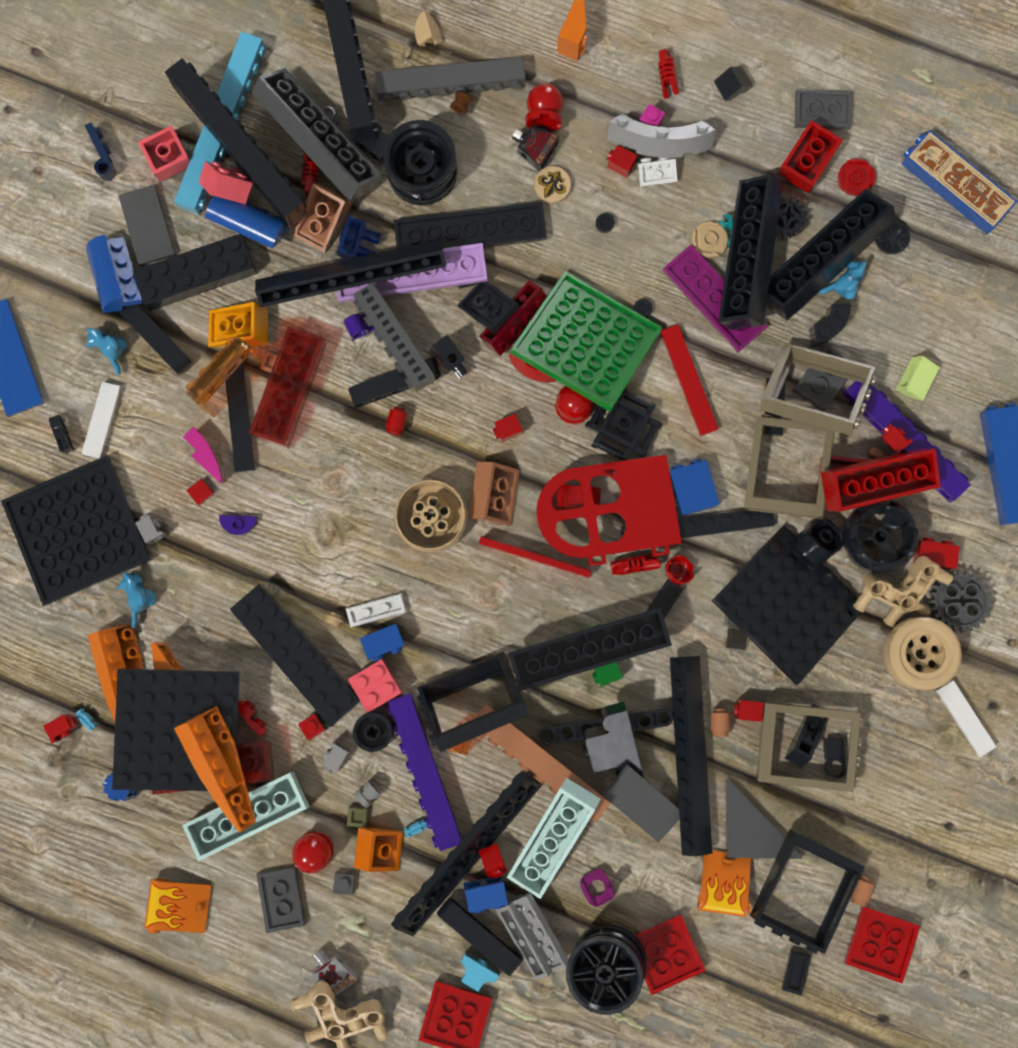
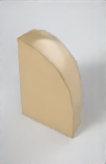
M424 10L415 23L414 29L417 44L426 47L425 43L434 42V45L443 42L439 27L434 18Z

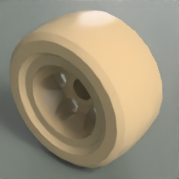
M424 480L409 486L402 493L395 507L394 520L400 537L407 545L424 553H437L445 551L459 541L467 524V509L461 495L453 487L438 480ZM436 499L437 504L435 506L430 505V500ZM419 504H423L424 508L421 511H418L416 509V507ZM447 508L448 514L442 515L441 509ZM429 511H433V514H436L431 520H427L428 517H425ZM415 518L421 519L419 525L413 523ZM440 522L446 524L444 529L438 528ZM426 527L432 528L430 534L424 532Z
M913 617L899 622L887 634L882 646L883 664L889 675L900 685L912 690H933L947 684L953 679L961 663V646L956 634L946 624L933 618ZM923 635L927 638L926 643L920 641ZM912 640L913 646L908 647V643ZM932 646H936L938 648L937 653H932ZM916 650L921 651V653H919L921 654L920 658L916 657ZM930 660H933L935 662L933 668L929 667L928 662ZM916 664H919L921 666V670L919 672L916 671L914 668Z

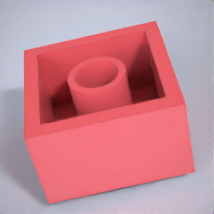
M172 125L138 142L159 182L187 169L190 158Z
M205 161L198 182L212 196L246 204L252 182L247 178L246 174L241 172L240 168L232 165L225 167L218 161H212V163Z
M384 659L379 660L348 679L367 713L403 693Z

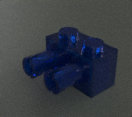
M347 216L334 255L344 259H352L375 254L376 251L360 247L359 243L363 239L378 245L381 233L365 229V221Z

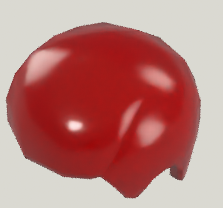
M682 555L673 556L665 565V574L670 582L677 585L686 584L695 577L693 574L694 565L688 558Z

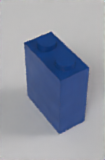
M701 459L690 461V465L684 467L683 464L671 467L672 470L669 471L671 484L680 517L720 505L707 460L701 461Z

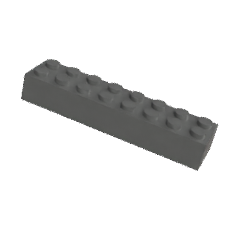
M286 68L258 78L252 94L350 202L375 191L383 174Z

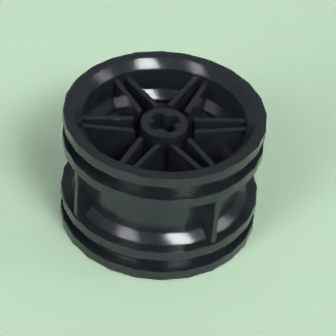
M413 120L401 124L388 136L384 145L383 161L388 181L395 194L403 201L418 206L432 205L447 197L456 183L458 171L455 146L446 130L431 121ZM410 146H415V148L409 150ZM428 146H433L434 150H429ZM400 161H401L402 163H404L405 166L400 167V166H399ZM428 178L432 180V182L427 183L426 179Z
M600 924L585 931L578 939L566 967V981L573 998L585 1009L600 1015H612L629 1008L639 996L647 970L645 949L639 938L623 926ZM606 946L607 950L601 951L600 947ZM619 954H624L626 959L621 960ZM588 958L591 964H586L584 959ZM603 968L610 971L609 974H605V971L602 972ZM629 976V980L625 981L622 977ZM587 980H595V983L590 985ZM607 986L613 991L612 993L607 992Z

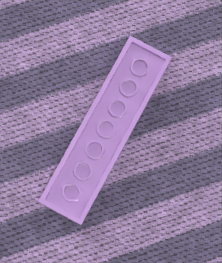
M483 243L444 248L447 267L379 281L373 284L381 296L384 297L487 282ZM368 284L338 290V302L355 301L353 294Z

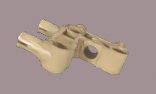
M921 556L911 566L908 575L900 584L894 585L885 577L875 573L867 574L862 580V593L853 606L860 612H864L871 600L875 598L892 606L883 621L887 625L894 627L901 615L907 612L915 611L924 617L928 616L931 608L920 602V600L935 579L949 585L953 580V576L942 570L939 564L931 561L928 557Z
M323 981L315 983L313 988L307 991V994L291 999V1007L294 1012L311 1006L314 1008L321 1024L305 1031V1038L308 1044L325 1038L335 1042L337 1048H351L347 1037L373 1028L378 1041L388 1038V1032L384 1025L385 1017L382 1012L381 1003L378 1000L371 999L345 1011L341 1010L336 1005L335 995L329 984Z

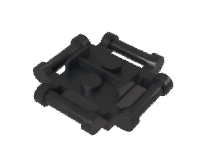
M626 388L611 412L606 416L601 427L596 425L604 411V408L599 405L590 421H587L585 424L587 429L598 433L591 447L599 448L620 459V461L627 460L631 451L646 458L647 450L658 429L660 430L663 425L658 420L650 417L656 404L639 398L628 392ZM625 398V399H627V400H629V401H631V402H633V403L639 405L640 407L646 409L647 411L644 412V411H642V410H640V409H638V408H636V407H634V406L628 404L627 402L623 401L622 399ZM646 423L651 425V428L641 447H638L635 444ZM604 436L608 440L627 449L623 453L602 442L601 439Z

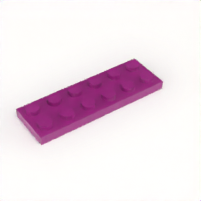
M692 245L688 246L663 268L662 271L737 353L767 328L763 324V326L731 330L718 322L724 280Z

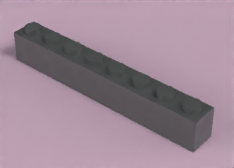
M523 57L375 72L376 93L378 101L390 102L393 99L409 100L412 97L428 98L432 95L442 97L456 92L466 93L474 91L481 93L485 90L500 91L503 88L519 89L525 86Z

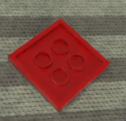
M861 906L844 963L903 984L920 926L869 907Z
M681 914L635 934L642 943L647 956V970L644 979L651 995L706 971Z
M436 980L418 1041L441 1048H478L492 997Z

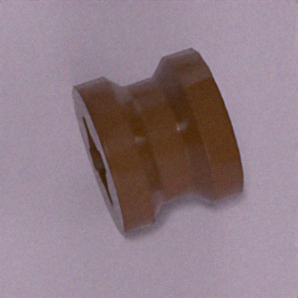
M456 92L455 101L451 103L450 107L458 114L467 115L468 106L472 104L473 99L463 92Z

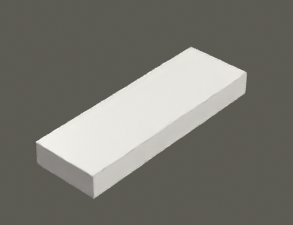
M402 594L346 609L351 628L407 612Z

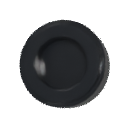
M607 213L600 214L596 219V229L601 233H609L614 227V218Z
M640 299L635 302L633 311L647 318L652 312V304L646 299Z

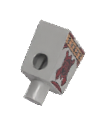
M322 950L312 956L318 965L311 973L315 983L320 981L328 983L335 996L357 980L358 974L337 953L329 959Z

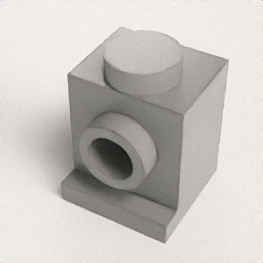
M150 513L141 516L140 520L136 522L147 544L151 545L167 536L166 532L160 531L162 526L157 518L154 519Z
M335 741L330 744L333 747L332 750L328 749L323 756L325 761L322 768L331 774L332 772L337 773L351 752Z

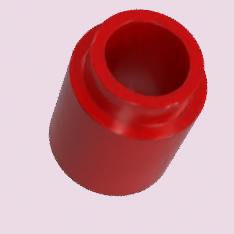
M394 407V409L389 410L385 425L387 428L386 433L401 436V432H404L408 416L405 413V409Z

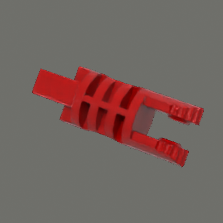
M662 49L659 51L660 62H658L663 97L667 99L670 97L669 85H671L675 95L680 94L674 58L671 57L669 50Z
M304 152L301 186H305V197H308L312 185L318 183L320 168L313 161H309L310 157Z
M652 554L611 561L610 566L612 575H627L635 572L656 570L661 567V562L658 556L653 557Z

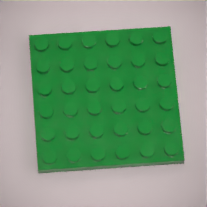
M565 271L511 348L510 353L611 412L663 327Z

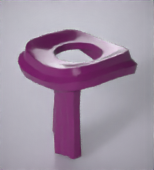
M595 869L580 879L582 892L593 907H599L615 897V889L603 869ZM600 880L603 882L605 890L601 895H593L590 892L589 886L592 881Z

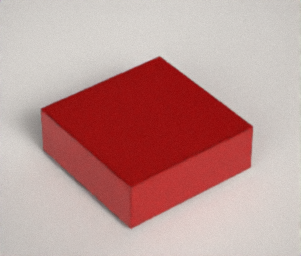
M200 479L186 490L199 506L214 495L203 479Z

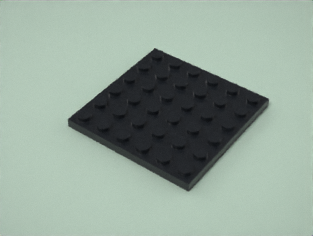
M109 456L102 457L1 500L43 606L50 605L152 561Z
M783 525L711 601L795 685H798L862 612L853 606L858 598L823 563L814 565L802 552L798 551L796 548L797 537Z
M118 668L112 790L208 791L194 769L174 728L217 706L237 749L240 672Z

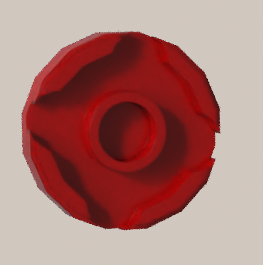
M859 158L850 159L844 163L837 176L838 185L841 190L855 197L864 189L870 191L876 179L874 168L866 160Z

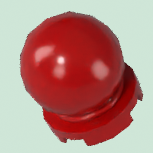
M541 83L535 86L529 92L526 101L529 111L525 116L526 127L535 126L547 129L548 132L561 129L563 119L560 113L564 105L562 93L552 84Z
M564 386L556 396V414L567 424H581L592 413L594 402Z
M313 831L304 834L293 845L292 860L295 866L308 874L322 871L333 859V842L323 832Z

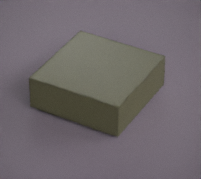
M348 806L347 826L367 828L368 808Z

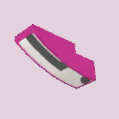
M193 426L183 437L196 449L191 456L218 482L223 484L225 482L223 470L213 447L203 434Z

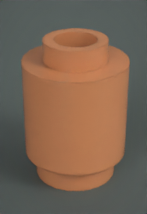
M714 709V712H710V731H712V736H728V732H730V713H727L726 709Z
M860 876L850 902L863 907L870 903L875 884L871 883L872 879Z

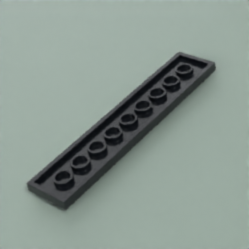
M523 771L513 778L512 783L500 793L495 803L487 808L483 817L475 822L472 830L462 837L460 844L448 854L447 859L442 865L435 869L430 879L422 884L418 893L411 897L406 907L395 916L394 921L391 923L395 930L414 937L481 858L479 850L491 846L542 787L537 781Z

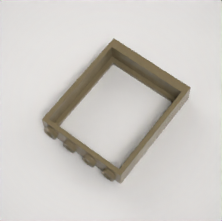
M785 343L762 396L760 410L852 436L853 430L859 427L861 421L859 415L864 414L866 408L864 401H869L872 389L869 388L875 385L877 375H874L876 367ZM792 364L862 382L863 384L849 419L778 399Z
M766 414L756 417L744 509L824 519L826 503L821 472L816 504L754 497L763 426L826 432L821 472L830 470L835 431L783 416L781 419H776L772 415Z
M763 701L764 707L756 780L766 783L854 792V787L858 785V776L855 775L856 768H859L860 764L857 749L861 747L862 738L859 736V728L863 727L861 713L850 710ZM776 712L851 720L846 783L771 775Z

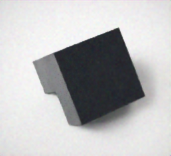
M742 66L728 68L714 81L725 101H731L739 93H746L753 87Z

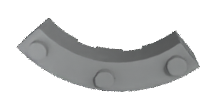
M621 114L609 121L607 140L624 149L628 147L635 149L636 153L641 155L678 158L683 157V154L686 153L696 155L711 149L716 129L703 120L682 127H658L638 122Z

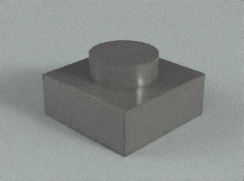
M336 872L333 893L353 895L355 874Z

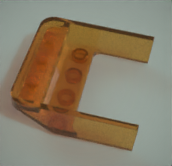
M238 336L231 337L225 343V348L213 356V361L200 370L196 380L188 383L186 395L215 418L216 414L204 404L249 354L260 364H262L263 360L246 341Z

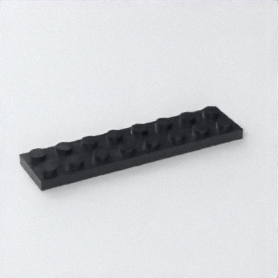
M542 202L393 220L397 248L441 239L443 249L483 243V248L547 240Z

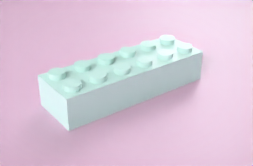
M294 771L248 793L256 822L242 832H239L220 807L183 824L184 831L198 861L310 807Z
M566 778L507 878L541 899L601 799Z

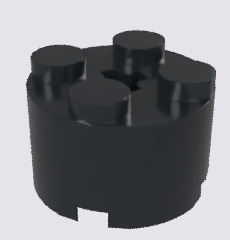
M816 519L799 533L796 548L814 565L824 563L842 549L843 540L841 541L840 538L841 532L833 522L827 519L823 521Z
M370 712L362 715L356 721L353 728L355 743L361 749L368 752H378L390 744L394 736L391 720L380 712ZM371 727L378 730L376 737L373 734H369V731L372 730Z

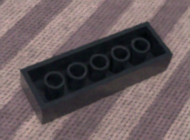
M237 234L133 270L144 305L150 311L257 274L242 234Z

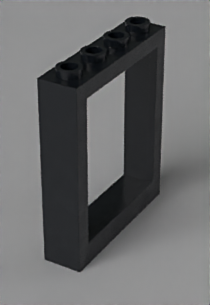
M504 651L417 687L420 694L417 696L418 702L421 707H424L421 708L422 715L425 720L428 719V721H425L428 732H432L429 738L432 745H437L440 752L529 715ZM499 674L501 675L512 702L511 704L442 732L432 702Z
M789 829L749 916L755 920L754 924L765 929L768 926L772 928V933L780 937L784 934L789 937V941L796 945L803 943L807 945V950L815 954L818 951L825 954L865 867ZM794 845L846 870L815 938L763 914Z

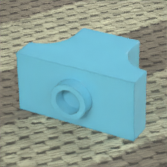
M465 951L461 958V963L465 967V973L462 976L461 982L479 992L484 983H495L499 977V971L489 966V962L484 958H476Z

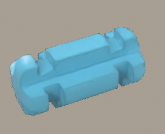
M85 709L78 710L75 717H79L78 720L85 727H88L89 731L93 730L98 723L94 722L93 717L88 712H84Z
M422 819L421 822L417 821L409 825V828L405 827L404 832L406 836L410 838L412 834L414 836L422 832L423 829H427L426 820Z

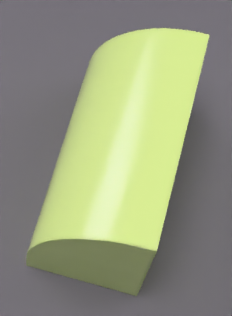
M924 356L912 357L896 391L912 399L923 401L940 367Z

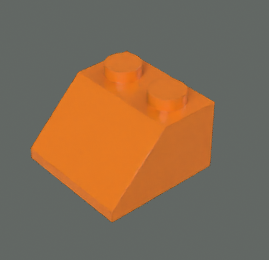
M358 828L354 868L367 872L399 871L403 831Z

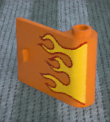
M712 850L713 854L703 855L701 890L698 894L697 909L706 912L746 917L747 913L750 914L751 902L748 901L751 858H727L726 852Z
M162 878L151 879L144 928L148 929L149 933H160V931L205 933L211 884L171 882V880Z

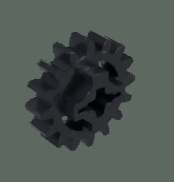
M784 197L781 198L780 208H785L779 211V225H777L776 236L780 233L782 239L786 235L791 239L793 233L798 236L800 230L803 231L805 228L804 224L808 221L807 218H804L808 212L802 211L804 204L799 206L798 199L792 202V197L788 201ZM786 213H787V216H788L787 218L789 219L788 222H787V224H786V221H787V220H786V216H785Z

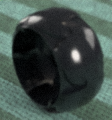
M886 500L855 508L850 513L842 529L843 547L848 554V558L858 568L869 573H890L904 567L915 555L919 544V530L916 528L913 515L904 506L897 502ZM885 514L882 528L869 531L860 525L869 515ZM895 528L898 531L901 530L903 539L898 551L887 543L889 540L888 532ZM862 542L869 548L879 547V559H873L866 555L861 548L863 546Z

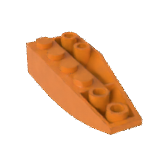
M132 624L104 629L87 635L102 691L114 722L118 668L142 669V658Z
M213 707L175 727L174 730L202 783L229 821L239 832L254 824L256 820L236 745L218 707Z

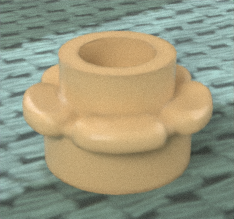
M333 612L330 615H325L327 617L325 623L339 628L341 623H343L341 615Z

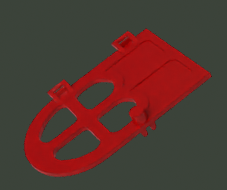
M667 455L564 470L546 483L537 501V523L545 540L555 550L564 555L574 558H588L589 566L607 564L605 555L649 548L652 550L653 557L670 554L669 545L682 543ZM597 476H606L614 479L620 489L617 501L596 505L592 496L591 479ZM577 480L581 486L583 506L575 509L555 510L552 506L554 493L564 483ZM617 513L625 521V532L618 541L604 543L599 538L597 516ZM584 518L587 523L589 544L587 546H576L563 540L556 532L557 522ZM664 547L665 551L656 552V548ZM601 556L602 561L593 562L592 557Z

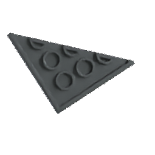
M726 780V857L776 858L785 837L730 780ZM793 847L788 859H802V855Z

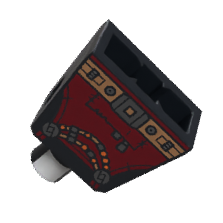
M530 126L526 134L516 129L512 136L513 140L520 143L517 147V153L537 171L543 169L559 144L558 135L535 126Z
M448 334L431 346L430 349L448 373L453 370L458 379L468 373L462 365L465 361L464 357ZM453 356L456 361L450 363L448 357Z

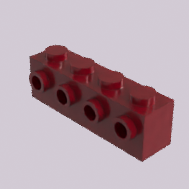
M528 280L512 298L521 308L495 334L487 329L481 333L479 337L491 351L501 356L527 327L547 298L542 288Z

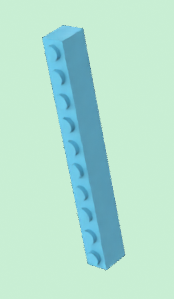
M244 32L240 33L217 91V95L221 99L220 102L223 106L226 105L230 109L235 120L240 118L239 112L246 104L247 92L252 89V79L254 74L258 73L260 59L266 53V47L261 38ZM205 126L202 129L174 200L178 208L198 215L205 208L206 196L208 194L198 183L205 161L211 163L212 161L220 162L226 155V151Z

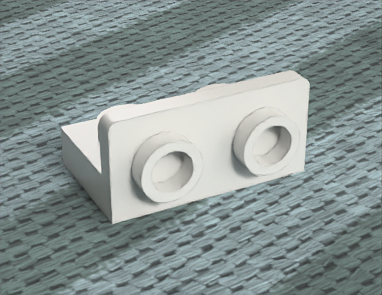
M652 157L640 158L641 161L636 162L640 187L678 182L675 158L659 157V159L652 160Z

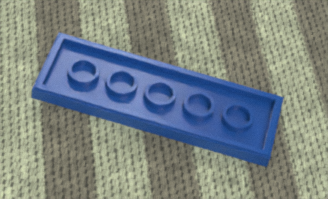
M3 299L0 301V399L6 416L10 417L45 403L9 301Z

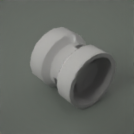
M367 781L364 784V788L356 791L354 796L361 805L368 808L371 805V800L377 799L381 796V793L370 781Z

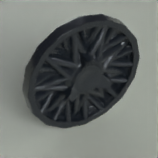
M896 220L874 241L882 252L895 255L907 248L910 242V233L902 222Z

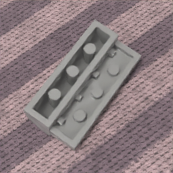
M531 893L521 894L508 901V905L496 910L535 980L547 977L552 972L567 967L568 958Z

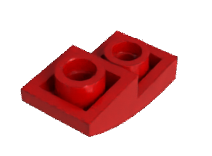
M247 699L246 701L239 700L238 708L247 724L260 737L264 736L269 729L265 727L266 723L258 717L254 719L258 713L254 709L256 706Z

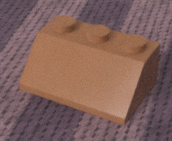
M477 462L468 518L486 523L511 526L520 470L494 462Z

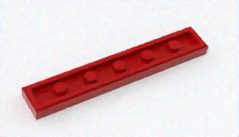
M679 325L661 330V337L699 436L718 431V426Z
M480 537L478 543L487 548L589 579L591 574L589 569L486 537Z

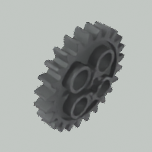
M957 570L956 575L953 571L949 572L953 576V580L949 585L935 580L938 586H931L935 592L928 594L933 597V600L928 601L929 604L934 606L931 608V611L936 612L933 618L939 617V621L945 623L948 627L952 626L953 632H956L959 628L960 633L965 632V627L968 632H971L973 627L976 629L980 628L979 623H986L983 617L988 618L991 616L987 613V610H992L993 607L989 606L988 603L994 600L988 598L992 592H986L985 589L989 585L981 584L983 578L976 580V573L969 576V571H965L962 575V571ZM948 587L954 590L953 597L948 596L946 592ZM967 587L973 589L972 597L966 593ZM956 599H960V600L977 599V600H978L977 603L967 602V603H964V604H961V603H944L943 601H944V600H956ZM949 606L955 609L954 616L948 614ZM968 606L974 608L975 613L973 616L968 614Z

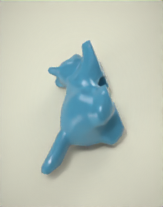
M864 260L862 263L860 261L850 262L846 266L847 271L835 283L822 288L818 293L826 294L834 290L837 294L844 296L846 300L854 299L858 292V283L865 276L867 261Z
M87 327L86 330L89 333L87 334L86 348L98 347L102 354L110 359L116 374L119 376L121 369L117 359L121 356L123 350L127 348L126 340L119 336H110L102 329Z
M125 572L122 581L116 589H122L126 592L128 605L132 610V628H136L138 614L155 604L156 594L152 590L143 589L142 578L137 572H134L133 575Z

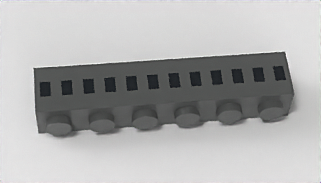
M373 282L354 293L355 301L353 303L359 312L362 310L366 315L363 317L369 327L373 326L375 329L373 334L379 343L383 341L386 347L383 349L388 357L391 358L393 356L396 363L394 365L398 372H403L407 377L404 380L410 389L414 388L418 392L435 381L434 374Z

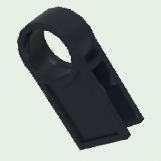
M59 414L50 417L49 423L60 452L67 454V451H75L62 417Z
M844 738L823 739L825 771L830 777L841 778L846 773ZM833 761H838L842 765L841 773L836 776L832 775L829 771V765Z

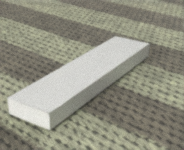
M106 382L101 383L82 455L97 459L102 458L121 393V386Z
M954 680L935 690L978 757H982L996 748L993 740Z

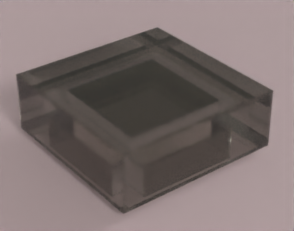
M728 628L725 648L746 650L747 636L741 630Z

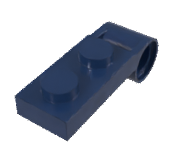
M90 122L84 126L100 156V159L94 164V170L104 181H111L116 176V170L109 155L112 152L108 144L103 143L102 138L104 136L100 128H95ZM109 167L106 172L102 173L104 168Z

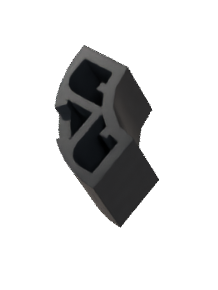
M851 303L830 305L826 311V318L809 329L811 348L822 346L838 335L849 319Z

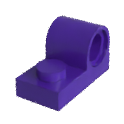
M353 314L344 320V325L352 341L375 331L373 326L369 327L363 318L366 316L365 314Z

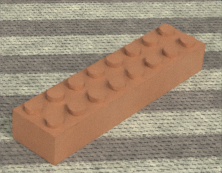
M486 702L474 719L495 711V709ZM512 722L485 733L489 736L488 741L495 747L500 745L504 748L503 753L510 759L515 757L519 760L518 765L526 772L531 770L535 773L534 778L541 784L546 782L550 785L549 790L555 795L564 780L568 778L599 797L601 800L589 822L591 820L597 822L611 804L602 794Z

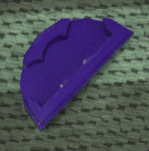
M219 515V521L223 529L233 535L247 534L256 526L258 517Z

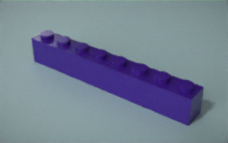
M855 381L842 393L853 406L863 384L862 382ZM870 386L869 389H872L869 401H864L866 408L863 416L882 435L884 434L882 430L889 424H892V426L900 427L907 435L905 436L906 440L912 439L913 442L899 453L921 448L936 449L941 487L936 488V490L949 503L955 501L971 486L966 475L961 472L959 473L954 468V463L949 459H945L941 455L940 449L927 441V436L923 432L918 431L914 427V423L909 418H905L895 404H891L887 400L884 392Z
M412 694L388 702L389 706H386L389 717L394 718L395 724L393 729L396 736L400 735L402 743H399L401 752L407 755L408 761L406 766L408 772H412L415 780H412L415 791L420 793L421 799H419L421 809L426 810L428 817L425 820L428 829L432 828L433 844L435 848L439 847L440 852L460 844L462 836Z

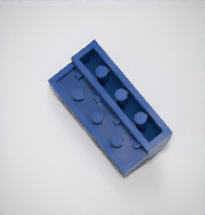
M213 196L205 214V218L272 249L281 242L282 235L290 230L280 216H275L266 209L253 206L249 201L243 204Z
M101 235L90 240L86 245V253L102 312L122 311V306L142 304L125 238L106 239L105 235Z

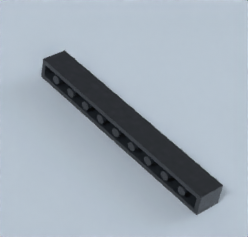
M441 239L257 279L255 280V293L260 307H266L447 266Z
M700 656L670 657L681 850L684 856L697 857L713 854Z

